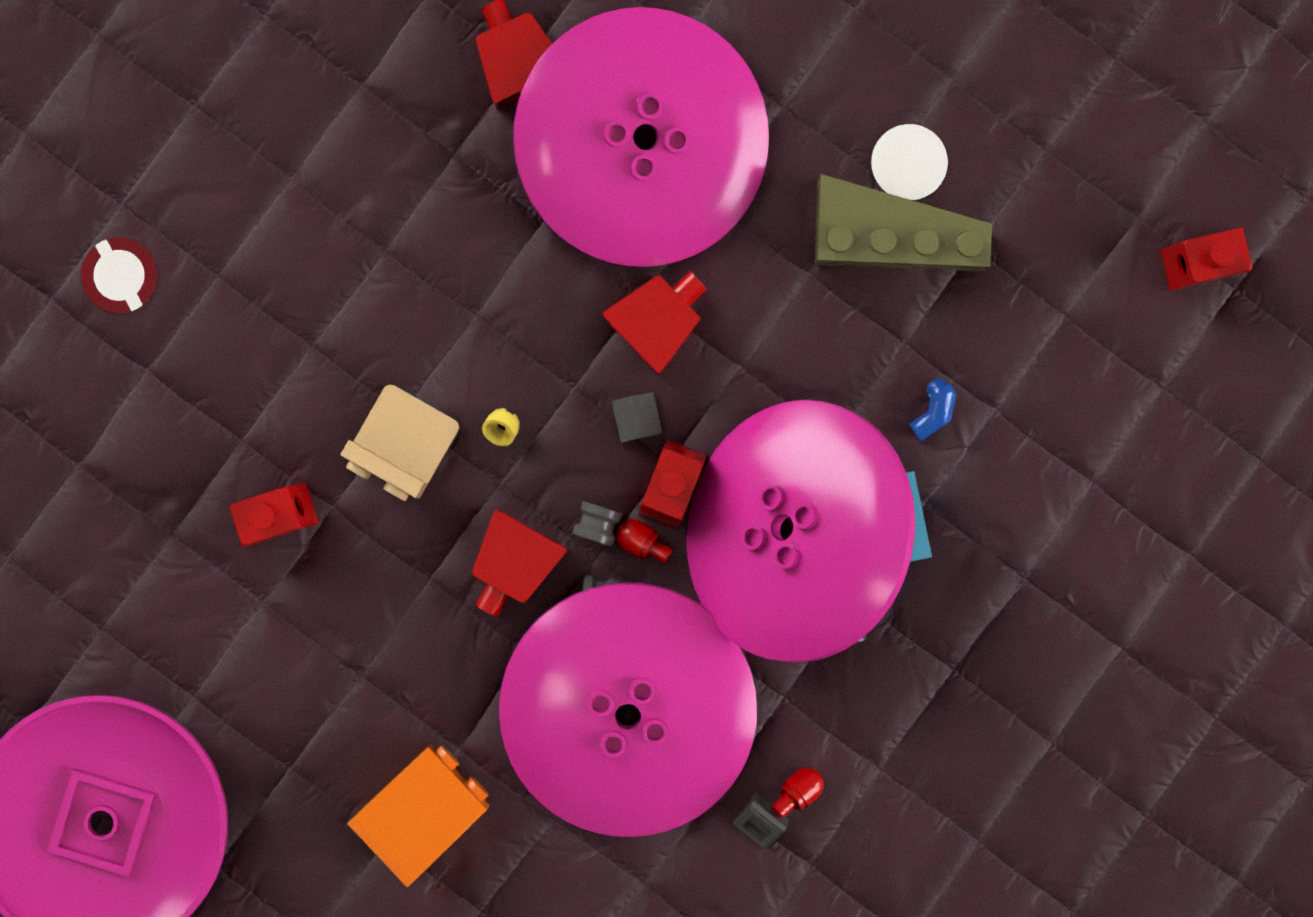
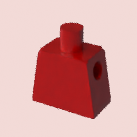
M496 0L481 9L490 30L475 37L490 94L497 110L519 100L521 90L529 73L538 59L552 44L530 12L513 19L505 0Z
M1243 227L1182 241L1160 250L1170 291L1249 273L1253 270ZM1181 255L1186 263V273L1182 268Z
M691 271L683 276L673 287L658 275L602 313V317L659 375L700 322L701 318L690 305L707 288Z
M667 439L638 515L678 530L707 454Z
M307 483L282 487L229 505L241 548L320 524ZM295 499H296V501H297V503H298V506H299V509H300V513H299V511H298V509H297V507H296Z
M495 509L471 574L487 583L475 606L494 617H498L509 596L525 604L564 557L568 548L505 512Z

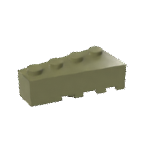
M820 174L817 180L814 265L985 271L990 267L991 223Z

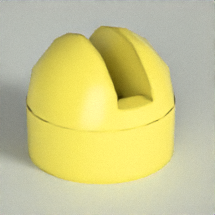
M505 408L494 410L488 415L482 426L484 436L498 446L510 445L519 431L520 422L515 413L512 415ZM500 424L504 426L506 429L503 430L499 428L498 425Z

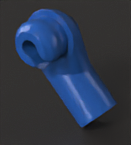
M934 379L928 384L926 392L930 397L929 409L926 413L909 423V427L919 441H922L952 419L956 393L954 387L949 385L944 379Z

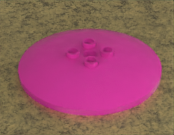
M636 7L609 11L589 18L568 30L547 48L532 68L521 90L514 118L513 146L516 166L524 191L539 216L553 232L571 246L594 258L625 266L649 267L674 263L694 256L719 241L738 223L754 200L763 178L768 156L769 129L766 108L759 86L743 58L730 43L708 26L688 16L658 8ZM642 124L652 127L656 133V142L648 150L638 148L633 140L635 129Z
M800 400L777 404L752 415L729 433L716 448L699 477L691 500L686 534L687 559L694 589L701 605L714 616L718 629L729 640L740 648L766 659L783 662H808L830 657L849 648L869 633L884 617L904 582L915 538V512L911 486L902 462L890 442L868 420L853 411L822 401ZM787 517H790L793 523V531L784 540L780 534V527L782 522Z
M623 582L596 586L575 593L551 607L531 625L514 649L508 662L499 699V720L504 747L511 765L527 790L544 807L566 822L591 832L618 837H637L662 833L682 826L706 812L724 796L741 773L749 756L757 724V700L752 673L742 649L718 629L714 616L704 606L683 594L664 587L644 583ZM625 704L634 705L641 713L640 719L633 725H623L616 719L615 713L617 709Z
M86 695L62 700L33 712L18 722L0 739V913L4 917H189L200 906L212 888L223 863L228 836V810L221 779L212 760L198 740L182 724L161 710L137 700L110 695ZM96 811H105L111 815L113 828L110 833L100 834L93 829L91 819Z

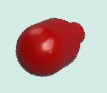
M627 519L620 523L616 530L615 537L619 547L638 559L646 560L649 556H652L666 564L674 549L658 541L660 534L656 532V529L638 519Z
M803 767L795 771L780 788L782 796L771 806L775 815L783 819L793 809L801 811L803 808H808L823 792L824 780L822 775L816 769L810 767Z

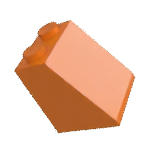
M432 743L347 823L407 888L490 806L484 800L489 794L482 785L473 777L466 780L455 769L459 762L444 746L436 749Z

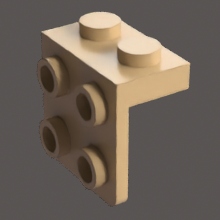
M387 385L382 390L354 441L348 440L340 455L349 460L346 468L357 475L369 480L371 474H374L385 480L387 483L383 489L404 501L407 500L409 495L414 498H421L457 435L459 424L453 418L394 385Z

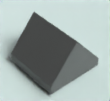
M653 392L612 401L621 443L663 434Z
M755 793L732 823L766 850L785 832L789 819L787 817L780 819L771 809L772 805Z

